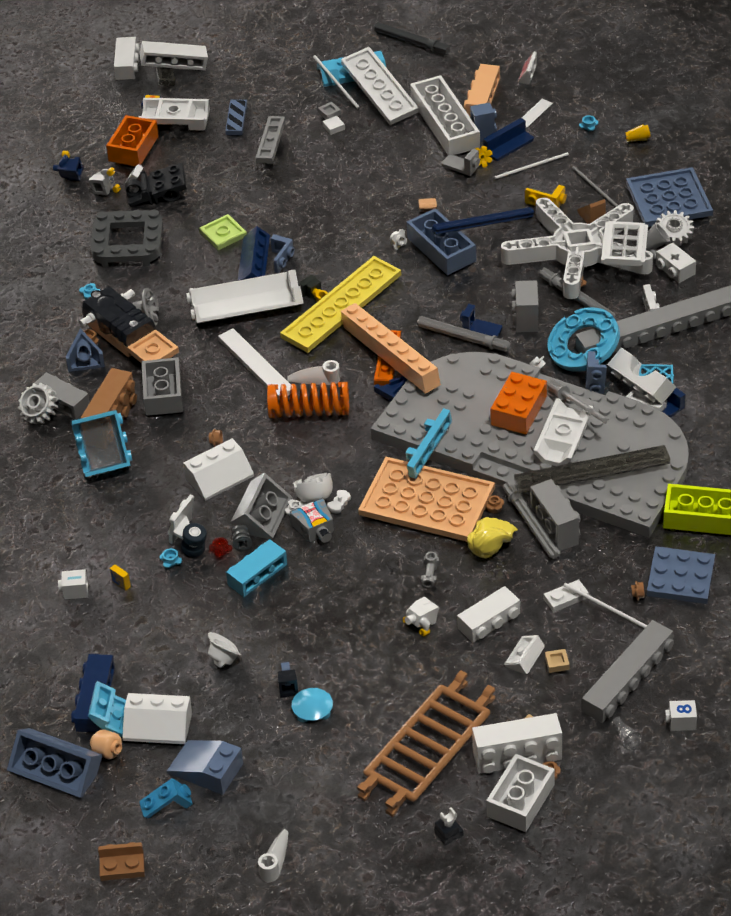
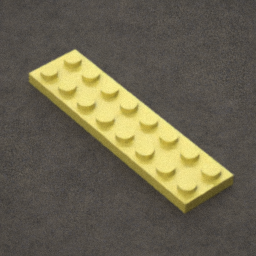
M373 256L281 331V338L309 353L343 324L341 310L354 303L363 308L399 278L401 270Z

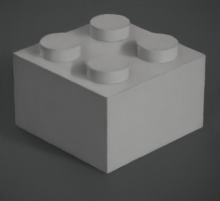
M537 280L515 281V288L512 289V299H515V301H512V313L516 314H512V323L516 325V333L538 332Z

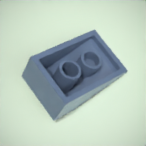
M187 740L168 768L167 774L223 795L243 765L242 749L224 741Z

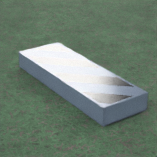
M230 100L225 130L226 135H243L247 100Z

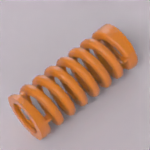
M332 382L330 384L329 400L326 383L320 384L319 400L316 384L311 383L309 401L305 383L300 385L299 401L296 384H291L289 402L286 385L281 384L279 403L276 392L278 384H268L269 418H275L276 415V417L281 418L285 412V415L290 418L295 411L296 416L301 417L305 411L306 416L311 417L314 410L318 417L322 416L324 410L327 416H331L334 409L338 416H341L342 413L349 416L348 382H338V388H340L339 399L336 383Z

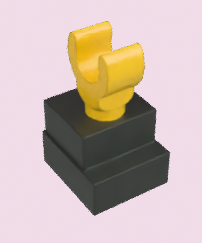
M312 274L298 283L301 287L303 298L306 296L310 299L315 297L316 302H318L321 297L328 294L327 291L321 290V282Z

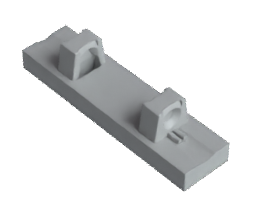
M268 116L255 157L256 163L273 164L285 126V117Z

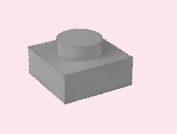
M329 102L318 107V113L326 120L334 116H340L341 109L333 102Z

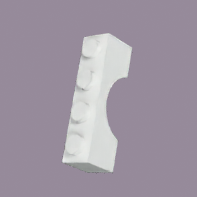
M620 348L607 364L612 369L611 373L616 378L620 379L622 377V381L629 387L634 385L633 388L641 395L646 393L645 397L653 403L656 400L663 404L676 388L668 378L656 370L648 375L639 376L642 364L623 348Z

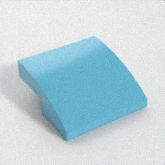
M97 681L88 717L101 729L115 732L122 737L126 700L115 695L116 689Z

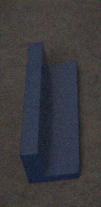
M258 226L243 237L238 281L265 276L270 235Z

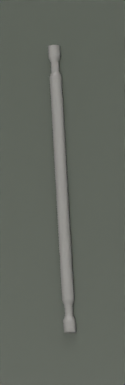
M575 166L572 167V169L576 171L577 174H579L585 181H587L612 205H614L615 207L618 206L617 203H615L599 187H597L591 180H589L582 172L577 170Z

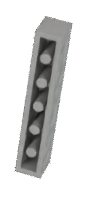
M652 620L583 696L582 712L601 723L608 717L610 718L614 714L616 707L619 704H623L628 694L638 687L640 680L643 677H647L651 668L661 661L664 653L672 649L674 645L673 631Z

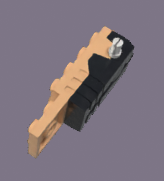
M108 286L101 291H92L91 297L83 301V319L79 320L82 327L85 325L91 327L128 358L133 356L142 363V361L171 358L179 353V347L155 329L153 319L142 313L140 309L128 301V299L135 296L132 289L124 294H119Z

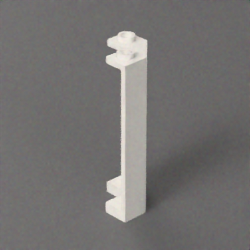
M296 270L200 288H190L189 293H186L188 304L191 303L192 310H190L192 320L196 321V324L304 304L301 287L298 286Z

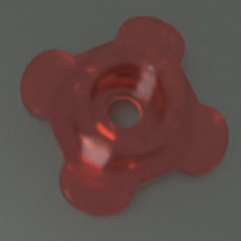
M218 537L209 545V550L214 551L216 557H222L226 552L232 551V545H228L227 539Z

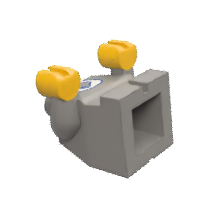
M114 168L102 169L89 179L93 194L108 195L110 191L118 193L121 190L119 184L113 186L115 183L113 178L115 175Z

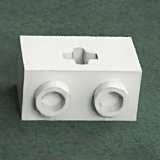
M674 243L656 251L657 267L678 283L695 275L696 260Z

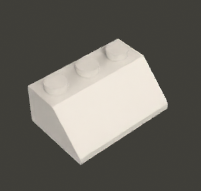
M233 439L183 462L185 479L205 501L254 477L252 468L242 448Z
M128 693L124 707L123 741L185 744L192 717L190 696Z

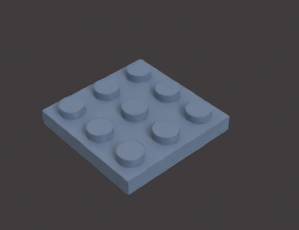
M655 546L647 596L707 604L715 554Z

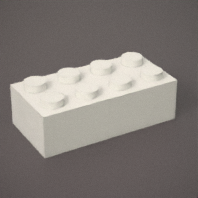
M557 713L472 727L473 756L478 774L505 770L515 754L538 763L562 760V730Z

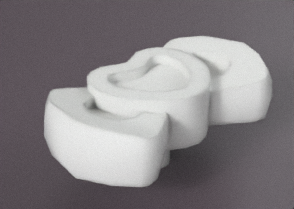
M338 490L334 501L327 503L331 513H341L344 506L351 500V495L346 490Z

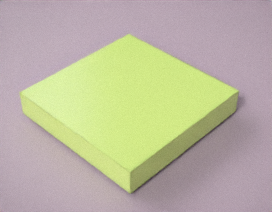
M229 214L199 228V233L217 250L243 239L247 234Z

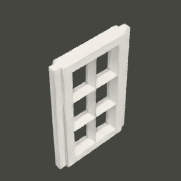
M605 222L601 263L626 266L645 265L648 225L636 222ZM614 230H624V235H615ZM628 231H638L637 236L627 235ZM613 240L623 241V246L613 245ZM627 241L637 242L636 247L626 246ZM612 251L622 252V257L612 256ZM626 252H636L635 257H625Z

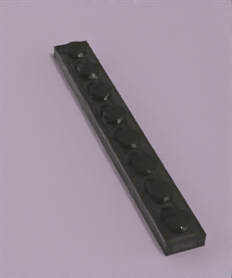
M665 445L514 474V481L520 494L530 492L531 486L550 479L553 480L555 485L560 486L670 464V456Z

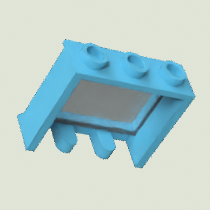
M117 410L70 421L84 477L131 466L130 461H133L130 450H126L125 443L128 442L126 432L121 430L120 424H123L121 413H117Z

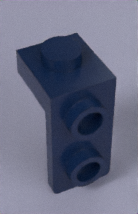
M468 304L466 309L461 312L460 321H462V328L489 336L496 335L498 338L502 331V325L475 319V305Z

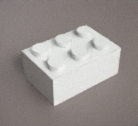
M515 754L486 800L487 817L526 832L555 785V769Z

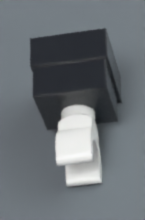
M451 807L447 815L441 812V819L435 822L434 832L446 846L464 836V832L455 821L457 813Z

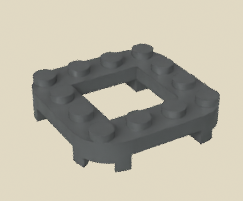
M153 209L101 211L97 213V217L93 222L91 238L93 261L101 263L104 268H109V262L143 261V266H149L151 261L161 258L162 232L164 228L159 211ZM144 227L143 244L110 245L112 229Z

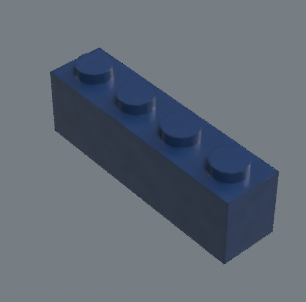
M88 654L87 662L83 663L84 676L79 680L80 693L76 694V710H73L71 714V722L75 724L76 732L96 733L102 730L88 717L95 683L98 681L109 687L112 685L115 672L113 655Z

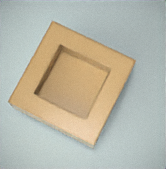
M565 649L545 652L549 673L570 670Z

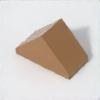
M604 199L577 209L585 222L590 224L606 214V201Z

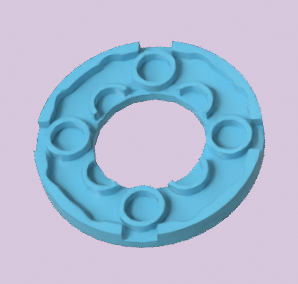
M589 307L574 311L575 314L568 318L563 317L554 326L549 335L547 345L550 356L556 365L568 371H586L588 351H595V359H599V365L612 356L619 343L620 329L613 315L601 308ZM594 327L601 332L600 342L596 344L595 348L587 350L586 353L575 354L568 349V340L578 329Z

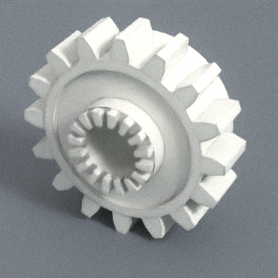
M675 210L674 214L667 211V215L662 213L661 218H657L656 223L665 230L670 238V242L665 245L674 243L681 246L684 242L688 243V239L692 238L694 231L693 220L689 221L690 216L684 217V212L677 214Z
M34 383L31 387H26V390L21 393L18 409L22 411L20 415L25 417V420L28 422L44 424V419L50 420V414L55 415L53 409L58 408L55 404L58 398L55 397L56 392L50 386Z

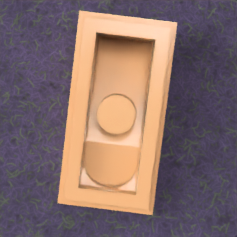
M435 198L419 199L420 213L437 209Z

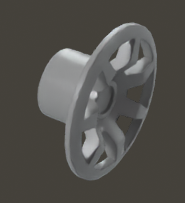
M144 288L142 300L133 302V305L153 319V321H158L157 314L153 313V311L159 312L157 299L151 289Z

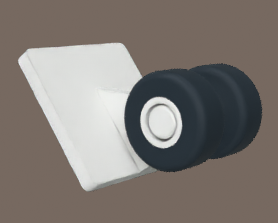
M190 494L186 500L184 499L181 502L179 510L173 512L169 519V523H171L168 530L169 543L173 544L179 537L183 539L181 544L183 553L189 557H198L205 550L207 532L202 525L189 523L192 519L194 496Z

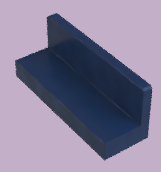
M519 118L484 138L483 146H486L487 150L492 151L493 154L489 157L499 161L534 141V137L526 132V121L523 118Z

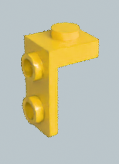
M558 185L552 195L526 188L525 203L536 206L537 199L548 198L559 208L565 203L567 198L565 186Z

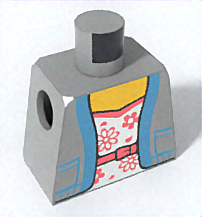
M323 497L290 511L292 527L307 541L312 542L319 538L323 543L330 541L332 538L331 533L334 531L333 519Z

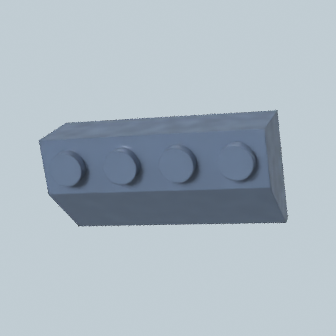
M31 728L20 729L16 734L7 771L74 796L82 797L97 776L102 754Z

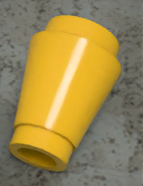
M642 124L625 132L627 142L647 141L648 138H651L648 125Z

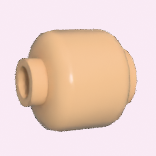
M102 729L91 737L90 746L92 751L102 754V758L113 759L122 750V740L119 734Z

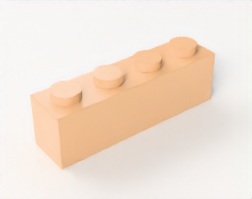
M480 64L479 69L475 71V80H472L471 90H468V100L464 101V109L469 117L470 106L492 103L500 80V66Z

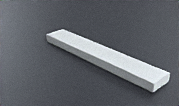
M231 329L218 336V340L266 388L268 384H278V390H276L278 400L280 399L281 384L286 385L287 396L290 395L291 384L238 332Z

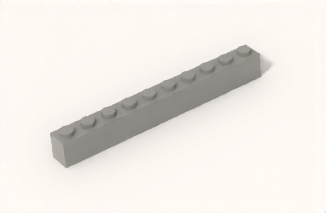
M731 285L616 321L620 329V339L614 352L619 351L620 348H629L731 315ZM597 328L577 333L575 348L579 353L583 354L590 348H595L596 344L600 342L601 332Z

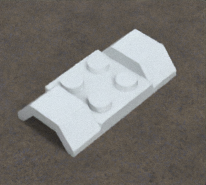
M556 398L534 448V454L542 463L563 467L571 462L591 414L584 409L568 408L560 399Z

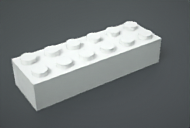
M441 75L410 84L411 99L419 107V113L448 155H457L480 148V131Z

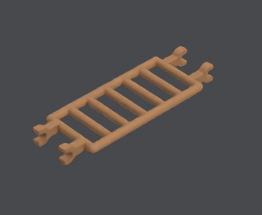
M462 670L458 672L454 681L448 687L439 685L364 769L363 773L368 778L365 782H361L358 785L357 790L361 791L358 794V798L366 801L378 783L394 791L396 794L385 802V805L388 807L386 814L394 817L406 799L412 802L416 801L470 739L472 727L481 726L489 717L490 710L486 706L495 700V696L492 695L495 692V688L487 685L476 702L458 693L468 685V681L465 680L468 675ZM443 694L474 710L479 715L472 721L438 703L437 699ZM429 708H432L468 728L460 735L424 714ZM419 721L456 742L448 749L412 728ZM407 735L440 753L443 757L436 763L399 742ZM394 749L431 769V771L423 777L387 756ZM380 764H383L419 785L411 792L375 772Z

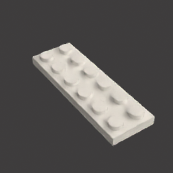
M370 47L341 59L342 66L390 125L419 112V107Z

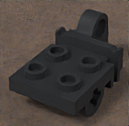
M182 163L155 170L149 173L150 176L148 177L145 170L140 172L141 182L137 179H130L125 184L130 207L149 201L150 205L153 204L154 200L158 203V198L163 197L167 202H174L180 197L179 191L187 189ZM132 185L138 186L135 189L129 188Z

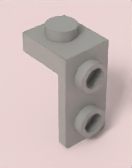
M472 149L464 159L449 154L442 161V166L471 176L479 167V150Z

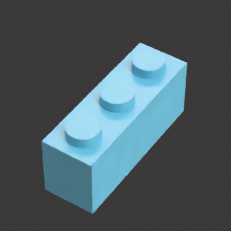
M269 539L226 571L228 586L245 597L287 565L286 551Z

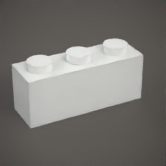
M136 37L116 38L114 59L116 80L135 79V73L138 72L140 44L136 43Z
M504 586L458 614L457 629L474 643L484 638L491 631L500 628L509 620L516 618L520 614V599Z

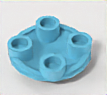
M307 688L297 693L292 700V710L300 722L305 723L307 721L327 719L331 715L330 711L333 708V700L325 690Z

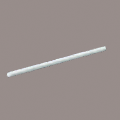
M314 55L313 58L317 61V63L323 68V70L341 89V91L352 102V104L357 109H359V105L353 100V98L347 93V91L341 86V84L335 79V77L329 72V70L323 65V63L317 58V56Z
M567 152L543 161H539L494 176V179L502 178L550 161H554L569 156V154Z
M564 583V587L576 592L577 594L599 604L600 606L643 627L644 629L647 627L646 624L580 591L579 589L567 583Z

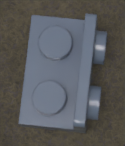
M588 351L585 389L604 394L607 366L599 365V359H595V351Z

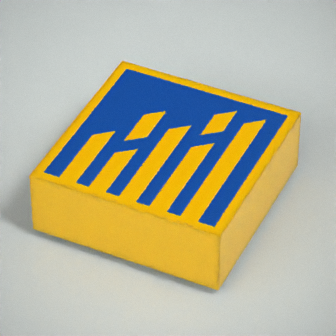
M115 564L110 567L112 582L125 591L131 587L129 573Z

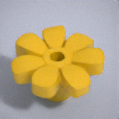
M481 146L480 149L475 148L479 150V166L481 164L483 168L487 167V162H492V158L489 157L493 154L492 151L487 150L486 146Z

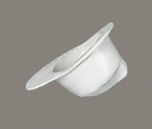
M208 633L211 641L208 655L214 659L216 666L221 668L224 664L231 665L238 655L241 656L237 647L230 640L216 633Z

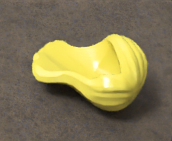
M485 517L477 521L475 530L468 534V547L476 556L490 558L499 551L503 543L512 540L513 533L518 529L507 521Z

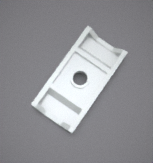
M143 98V113L139 118L156 120L157 124L188 125L189 130H205L210 112L209 99Z

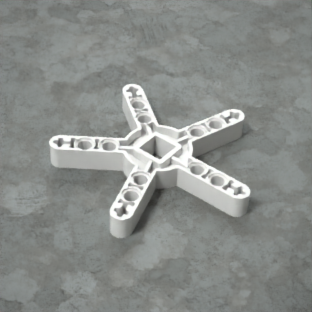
M539 198L536 200V218L553 236L505 241L501 244V262L506 265L557 260L566 265L563 278V296L567 299H575L580 294L584 267L601 263L605 222H633L634 207L629 203H623L590 224L573 223L550 199ZM614 230V234L617 235L623 230ZM613 242L615 246H623V244ZM646 250L645 265L609 266L639 274H649L653 269V253ZM612 251V256L622 257V252ZM626 252L625 257H635L636 252Z

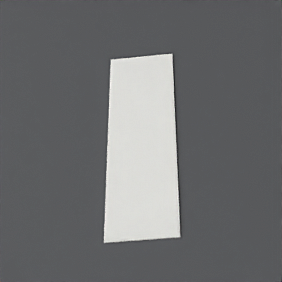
M541 99L522 117L526 121V127L534 122L553 103Z

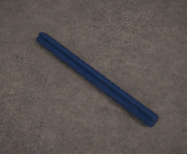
M531 207L437 223L432 225L431 231L434 234H441L533 217L534 210Z

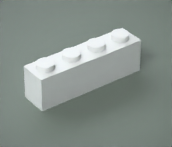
M142 41L140 49L141 66L206 70L208 60L206 46Z

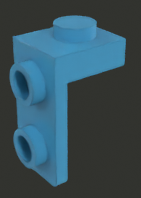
M171 778L140 800L143 816L147 819L172 801L187 809L193 804L189 787Z

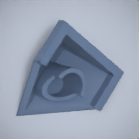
M80 328L66 355L68 372L105 367L102 350Z

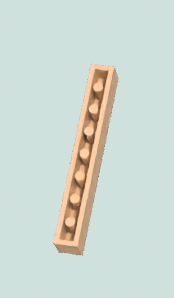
M354 303L341 310L344 328L425 394L441 385L438 368L359 305Z

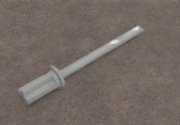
M553 379L550 382L547 381V389L556 394L558 399L564 400L567 398L605 424L609 420L571 395L569 387L562 386Z

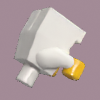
M426 597L416 600L407 609L403 622H406L408 625L414 624L417 627H423L419 630V634L424 637L430 634V624L436 623L439 607Z

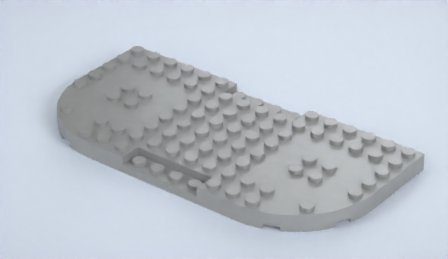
M464 352L450 354L431 361L438 368L441 385L425 394L407 380L371 427V439L403 451H407L409 447L417 449L428 431H425L424 426L427 418L436 420L443 408L448 409L451 412L452 423L429 457V460L502 486L507 481H511L517 490L527 495H530L531 486L552 479L555 485L561 488L563 496L569 499L574 511L650 538L664 515L668 484L682 485L688 470L689 452L686 438L680 427L659 409L610 391L603 395L540 374V368L496 353ZM512 371L549 382L553 379L562 386L569 387L571 395L586 405L593 406L594 410L609 420L605 424L593 415H590L588 425L571 462L563 467L542 463L534 454V448L557 398L556 394L547 389V398L526 435L492 426L490 408ZM567 398L561 400L568 408L583 410Z

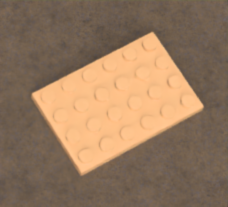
M385 457L358 509L359 515L468 542L467 536L475 530L476 522L481 519L486 503L495 489V482L424 466L417 478L414 479L408 475L407 461Z

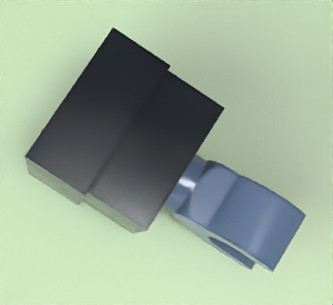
M289 662L281 663L282 671H277L280 698L295 696L298 693L295 669L290 670Z

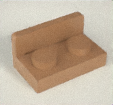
M141 842L118 845L108 844L98 847L101 881L145 877L144 851Z

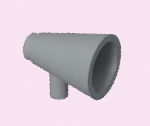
M655 223L647 233L646 250L653 253L654 261L656 260L655 249L670 242L669 236L658 223Z

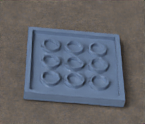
M693 167L626 178V185L643 223L648 225V227L653 226L657 218H661L662 213L667 215V211H670L671 214H674L675 210L677 214L684 212L683 216H690L689 220L713 216V209Z

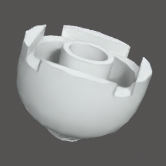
M322 473L307 477L303 483L301 479L293 483L297 497L305 503H310L322 497L324 499L328 498L332 493L333 482L330 473Z

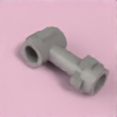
M431 551L424 556L426 574L421 575L422 585L426 588H432L434 583H436L437 577L433 575L434 570L439 566V557H437L435 552Z

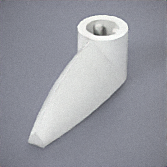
M329 360L323 366L306 368L287 376L288 382L315 383L316 385H320L323 382L326 385H330L332 382L337 384L340 381L339 363Z
M283 829L278 834L268 852L261 855L258 859L260 878L265 882H273L280 875L288 842V831L286 829Z

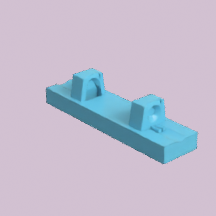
M443 408L436 420L427 418L424 426L425 431H428L423 441L417 449L409 447L405 452L407 459L410 460L407 464L409 477L417 478L452 423L450 410Z

